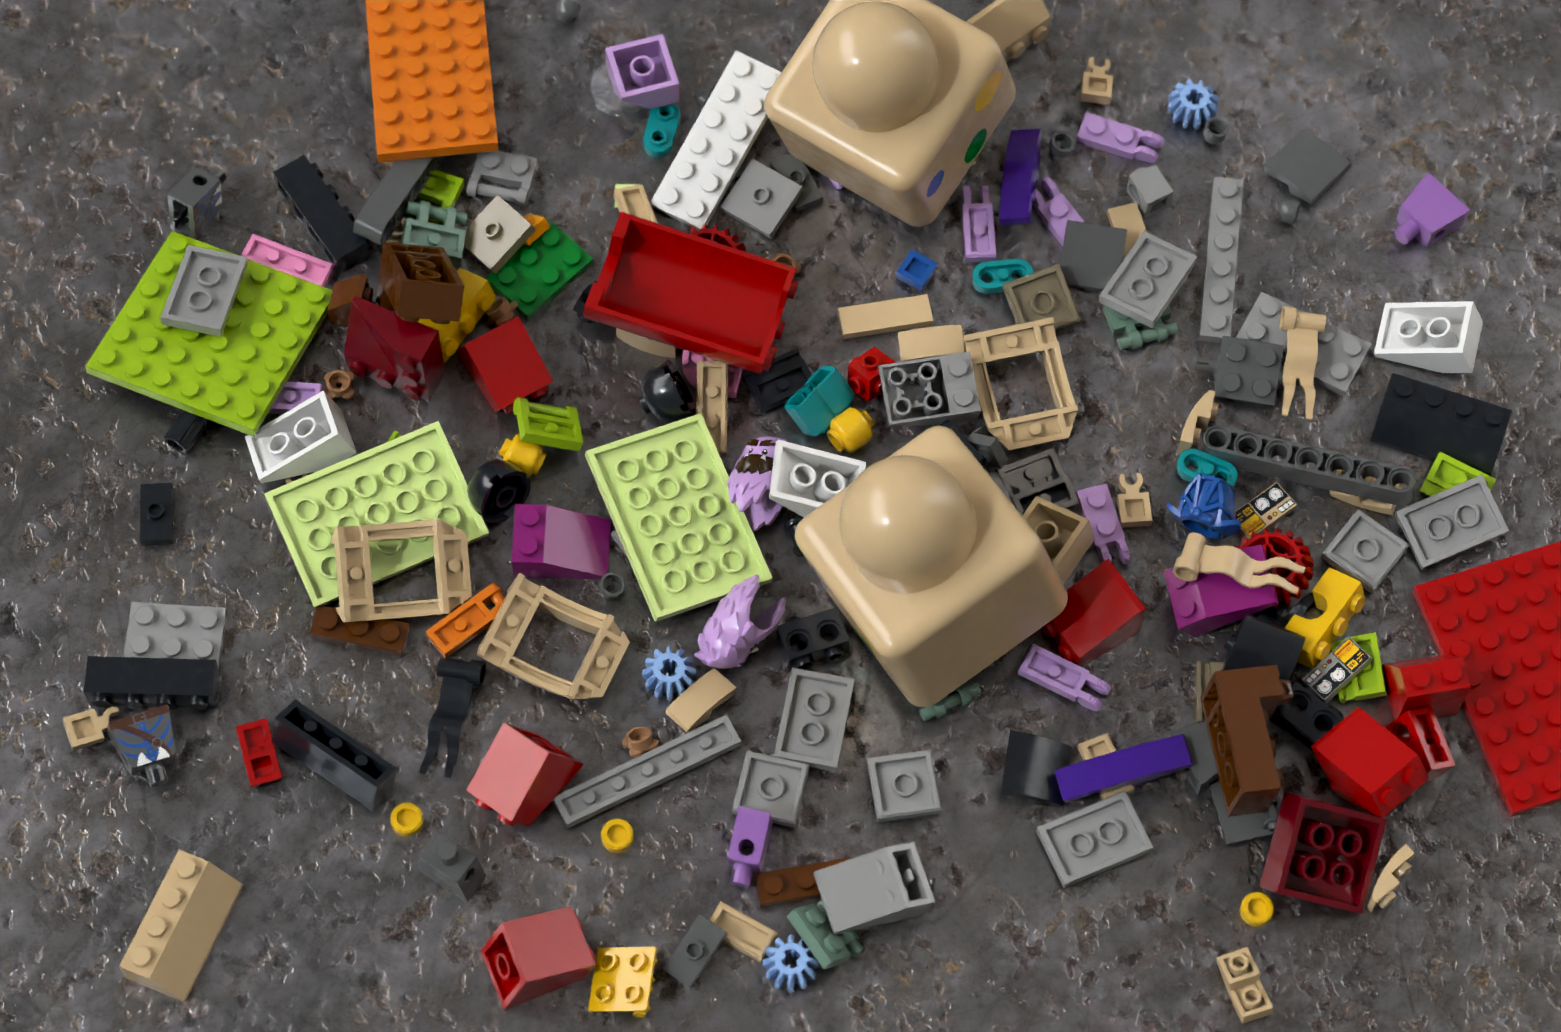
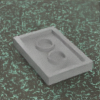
M1143 231L1099 295V303L1153 328L1196 265L1197 256Z
M188 245L161 315L162 325L222 337L248 265L247 257Z
M1483 475L1398 510L1395 513L1421 570L1509 532Z
M131 602L123 657L216 660L220 670L228 615L227 609L223 607Z
M792 668L774 757L810 764L812 768L837 772L855 679Z
M1125 791L1041 825L1036 830L1063 888L1148 854L1153 850V846Z

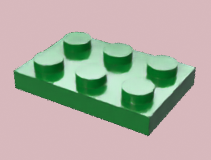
M552 221L549 223L550 228L529 246L524 244L496 274L492 272L486 277L491 288L497 294L505 297L509 303L517 302L518 306L515 310L527 321L531 320L594 265L593 258Z

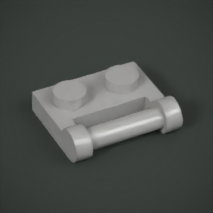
M502 151L478 152L473 172L468 182L467 196L477 197V195L495 198L496 195H499L503 200L513 201L518 206L526 207L538 167V158ZM483 180L520 188L519 190H514L499 186L483 184L481 182Z

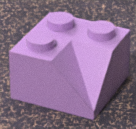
M663 34L605 48L606 68L613 90L621 101L649 109L679 102V81Z

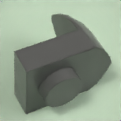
M986 425L975 429L966 438L983 456L985 466L1002 468L1008 461L998 439L993 437Z

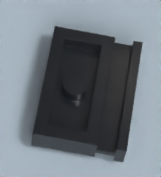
M798 348L774 358L769 371L763 370L761 375L747 370L742 372V378L747 383L748 389L761 413L787 403L794 393L804 387L812 375L804 359L801 358Z

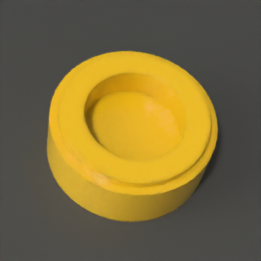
M409 802L397 805L390 816L393 830L403 837L416 835L424 824L421 809Z
M623 819L608 821L601 831L603 846L612 853L627 851L634 841L632 826Z
M1260 892L1248 894L1240 906L1242 919L1253 927L1266 925L1274 913L1272 900L1266 894Z

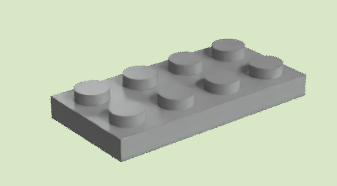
M1261 292L1236 338L1284 345L1281 361L1284 368L1287 353V331L1279 329V321L1282 307L1293 306ZM1326 322L1324 332L1318 333V357L1313 383L1345 397L1372 344Z

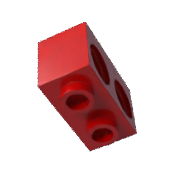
M1433 707L1408 710L1386 725L1388 731L1419 755L1429 777L1426 782L1435 780L1456 766Z

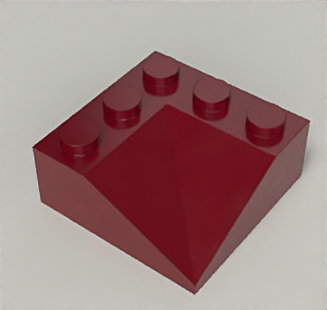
M353 297L344 349L346 366L349 371L359 377L368 376L375 379L379 385L391 389L394 387L401 390L411 399H422L430 402L446 373L439 331L420 322L402 320L391 310L360 297Z
M1284 792L1259 887L1278 894L1362 914L1387 819Z

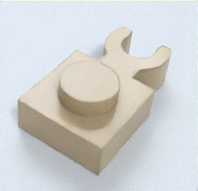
M1094 57L1089 58L1087 72L1084 71L1080 101L1110 105L1113 75H1108L1111 65L1110 60L1106 59L1103 67H1097L1094 64Z
M1136 473V483L1133 485L1127 484L1125 475L1120 474L1118 487L1124 494H1118L1116 500L1122 528L1152 525L1149 492H1139L1143 484L1141 473Z
M95 708L64 717L63 724L72 751L104 742L103 732H107L109 718L119 715V708H108L99 717H97Z

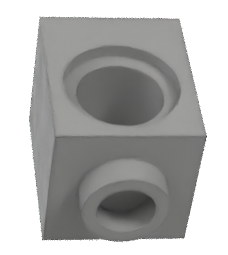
M1156 164L1147 168L1140 167L1129 176L1126 191L1133 202L1137 203L1144 219L1170 207L1173 190Z

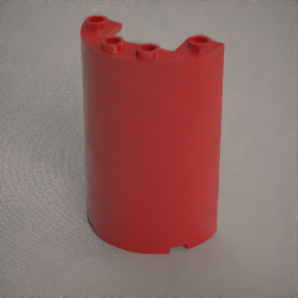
M620 212L597 283L593 282L584 305L583 317L761 375L763 370L769 371L770 365L773 363L777 351V346H774L773 342L774 339L781 340L786 324L781 321L787 299H794L799 282L793 280L796 272L794 267Z

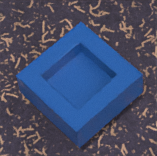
M911 250L897 270L896 278L922 292L936 272L938 263Z

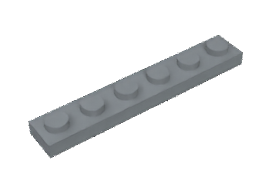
M1222 177L1213 178L1199 341L1221 343L1222 336L1231 337L1244 180Z
M726 714L558 794L553 799V802L568 829L740 747L741 740Z

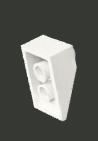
M1473 301L1385 303L1374 355L1378 358L1440 373H1473L1483 321Z
M324 390L260 427L254 437L250 435L245 436L258 479L261 483L317 472L346 460L357 453L342 410Z
M777 440L769 498L805 517L849 486L865 470L866 462Z

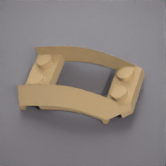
M1053 317L963 336L966 352L970 351L980 408L986 427L1008 451L1069 438L1078 406L1073 398L1065 371L1059 341H1057ZM1041 352L1056 409L1001 420L992 392L986 363Z
M442 519L339 526L334 529L330 545L334 544L340 606L336 610L343 622L449 614L450 611L472 596L467 533L456 526H450L442 521ZM433 537L438 599L374 604L369 542Z
M519 573L507 590V595L486 636L478 646L476 655L530 684L570 699L602 698L630 643L625 633L620 631L614 621L615 616L611 614L606 615L577 604L543 585H536L524 578L525 575ZM536 609L555 619L596 635L573 682L549 674L513 656Z

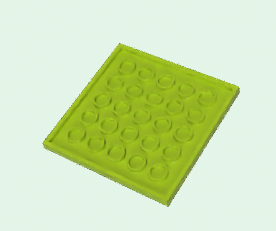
M171 231L86 364V372L92 376L254 437L328 314L327 310L333 290L247 259L248 265L222 337L162 325L161 315L187 246L191 245L233 254Z

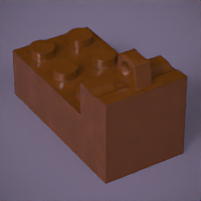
M383 242L376 303L388 310L395 311L397 317L409 322H417L419 318L431 319L432 322L437 324H449L450 321L459 322L464 284L443 247Z
M1277 665L1215 671L1200 697L1228 817L1265 813L1283 787V775L1281 770L1276 768L1274 760L1276 755L1275 743L1272 738H1269L1267 727L1269 719L1277 706L1291 702L1293 692L1289 680L1279 679L1280 674Z

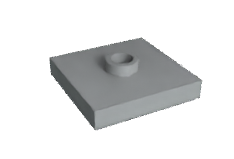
M752 159L720 208L726 214L772 239L804 189L798 183Z
M1358 509L1325 549L1321 558L1343 574L1361 581L1362 587L1373 594L1408 550L1410 544Z
M931 750L867 758L877 823L941 814L942 809Z
M747 751L732 807V814L737 815L738 807L741 806L771 813L773 823L795 828L810 764Z

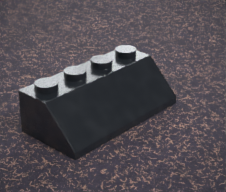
M1392 373L1370 441L1434 462L1439 452H1442L1491 476L1512 410Z

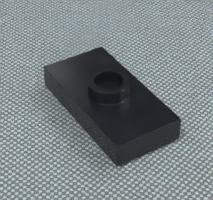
M172 483L140 484L141 546L173 544Z

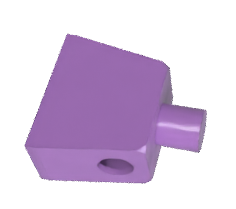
M1427 173L1401 205L1396 218L1401 226L1395 230L1394 234L1398 241L1404 245L1416 238L1424 246H1430L1465 225L1470 209L1430 173Z
M741 806L738 807L727 857L729 865L734 867L730 883L749 887L753 871L761 872L773 825L771 813ZM752 848L753 852L745 856L742 854V850Z

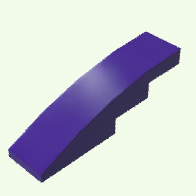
M1041 128L1011 130L1001 188L999 211L1001 225L1031 224L1032 203H1035L1036 183H1039Z
M1181 734L1114 751L1055 770L1054 772L1063 801L1069 803L1094 793L1101 795L1127 785L1134 787L1194 766L1185 736Z

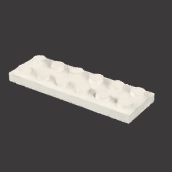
M735 51L650 202L652 208L690 227L693 226L696 230H701L703 223L706 226L708 225L768 118L764 107L765 98L781 74L780 71Z

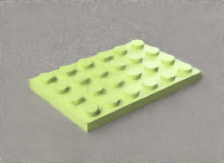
M701 413L586 451V460L655 622L719 601L727 596L734 585L753 575H759V586L771 583L772 575L745 513L739 512L737 501L731 504L729 488L727 486L729 476Z
M439 421L264 493L314 609L339 599L334 544L330 545L335 527L442 519V521L450 526H456L466 532L468 544L489 536V531L482 516L474 510L469 501L468 485ZM433 537L369 542L372 585L434 559Z

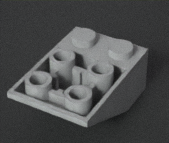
M970 351L878 366L889 426L940 425L946 420L954 424L978 419L981 408Z
M914 842L885 847L813 873L834 934L919 917L935 903Z

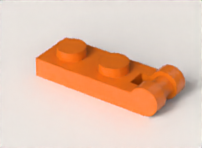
M497 583L490 584L425 631L428 639L444 658H448L491 626L505 599L502 595L503 590ZM493 602L495 607L489 610L485 604Z

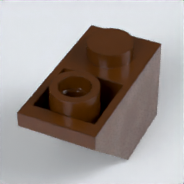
M360 274L334 284L327 310L331 325L348 327L351 302L354 296L376 304V302L372 301L373 288L369 286L367 275Z

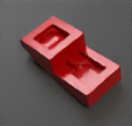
M264 718L235 726L250 786L255 787L283 779L275 746L271 742L272 735L268 719Z

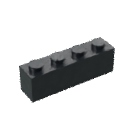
M302 155L273 172L276 187L330 263L335 264L338 274L345 272L370 257L368 245L371 243L370 240L353 232V222L355 219L347 206L341 207L337 201L339 200L337 192L331 184L326 186L323 182V174L315 162L310 164L305 155Z
M88 656L84 694L89 704L100 708L110 707L111 704L124 705L133 709L142 708L143 705L160 707L168 704L169 710L174 709L176 706H187L192 710L202 711L208 707H217L220 670L216 660Z
M294 700L275 717L271 741L273 744L370 810L374 811L393 792L397 772L395 766L297 700Z

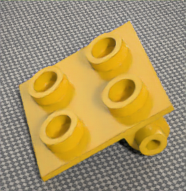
M657 947L598 948L588 1011L633 1012L635 1017H646V1012L650 1011L649 999L650 993L653 992L652 983L655 980L653 972L654 965L657 964Z

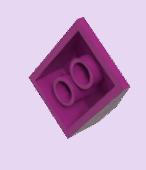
M515 504L511 561L514 577L521 573L525 577L601 579L603 575L608 573L611 520L549 505Z
M1261 544L1240 549L1254 560H1267L1264 546ZM1173 568L1164 571L1178 629L1194 637L1244 618L1246 613L1252 615L1279 604L1274 585L1267 584L1258 588H1247L1239 584L1231 576L1223 573H1198L1197 579L1189 582L1177 578L1172 572ZM1269 569L1262 573L1253 575L1261 576L1265 574H1271V572Z

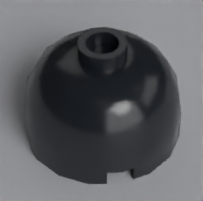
M668 359L655 365L646 373L641 384L643 396L639 398V402L646 414L652 412L658 420L672 423L695 415L696 409L689 408L688 403L694 402L680 372L677 370L672 373L669 366L673 365V363Z
M495 459L478 467L474 471L467 489L469 501L474 510L488 523L506 521L510 516L505 513L514 507L515 504H524L529 496L531 482L526 477L527 474L514 463L505 460Z

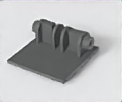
M1220 782L1209 784L1227 845L1273 835L1281 806L1279 794L1276 795L1265 813L1228 817Z

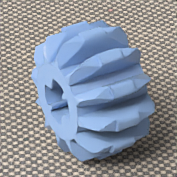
M1190 78L1186 81V85L1178 82L1175 91L1169 94L1168 114L1173 115L1174 123L1182 121L1184 129L1188 125H1193L1197 131L1200 128V124L1205 125L1208 120H1211L1217 114L1218 95L1213 94L1212 86L1203 87L1202 79L1198 84H1193Z
M670 646L666 648V653L664 654L656 649L654 651L655 658L647 657L645 660L647 668L642 670V677L647 680L645 687L647 690L655 689L654 696L657 699L665 693L667 700L670 702L673 699V694L676 693L680 696L685 691L684 689H687L694 683L692 679L697 677V670L692 667L694 665L693 658H684L685 653L682 648L675 654L672 653V647ZM670 671V674H672L674 671L675 675L669 676L667 673L665 676L664 672Z
M793 935L788 936V943L786 944L780 938L775 939L776 948L767 947L766 954L769 958L763 959V967L769 969L766 972V979H776L775 988L780 989L784 983L787 984V990L790 993L793 992L794 984L796 983L804 990L807 987L806 979L815 980L816 973L813 969L819 967L818 960L813 958V953L809 948H806V943L803 939L798 944L794 943ZM792 959V963L796 960V967L790 968V964L785 967V960Z

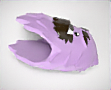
M771 436L751 439V442L746 444V448L743 450L728 478L727 486L729 488L731 504L737 501L739 512L745 513L752 531L760 529L764 524H771L783 508L781 504L769 498L775 444L777 440L787 442L786 439Z
M753 575L734 585L727 596L720 600L713 616L707 620L703 633L699 634L697 641L700 651L696 652L694 656L709 667L726 669L742 666L751 653L757 652L762 648L768 639V635L780 624V619L785 611L786 599L781 598L776 604L772 603L755 620L750 621V605L760 585L758 583L759 575Z

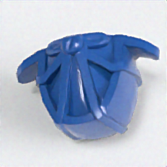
M1199 473L1188 484L1184 493L1181 494L1178 509L1169 501L1166 504L1173 517L1185 528L1207 538L1224 539L1236 534L1241 527L1242 522L1235 518V492L1232 486L1221 478ZM1199 522L1209 526L1208 530L1203 528Z

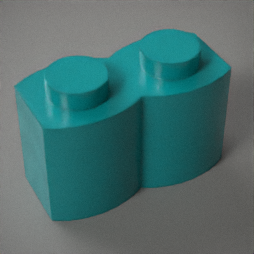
M823 365L810 376L804 387L791 396L784 408L804 434L816 437L829 430L832 418L851 406L855 392L836 367Z

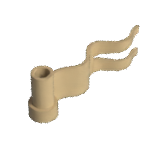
M1282 307L1279 329L1287 331V353L1282 376L1284 399L1281 416H1288L1295 392L1296 379H1299L1300 385L1305 392L1306 419L1312 420L1315 403L1313 379L1318 357V333H1323L1325 330L1326 315L1297 311L1295 307Z
M1193 532L1188 534L1182 554L1176 559L1172 570L1173 574L1183 581H1195L1198 573H1223L1231 576L1239 584L1247 588H1258L1270 584L1297 594L1299 588L1278 575L1265 574L1257 576L1253 574H1259L1275 567L1304 573L1305 567L1283 557L1257 561L1233 546L1205 545L1206 538L1199 533Z

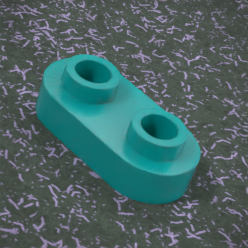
M674 103L651 109L643 137L644 150L651 157H665L673 149L680 124V111ZM664 112L670 113L668 116L661 115ZM656 137L663 138L661 141L653 140Z
M1023 259L982 262L973 270L972 284L977 291L983 294L1004 293L1003 284L1015 280L1012 278L1015 275L1024 277L1032 274L1033 269ZM984 278H989L992 280V282L985 283L982 280Z
M1187 449L1178 457L1176 469L1182 479L1191 482L1197 474L1202 473L1203 475L1223 477L1232 488L1235 487L1238 473L1230 462L1198 449ZM1194 465L1197 470L1191 471L1187 466Z

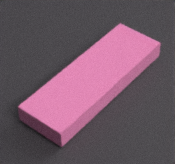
M252 234L241 256L247 257V259L325 288L336 270L335 264Z

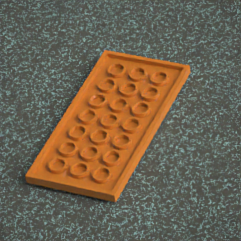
M365 0L378 163L498 151L484 0Z

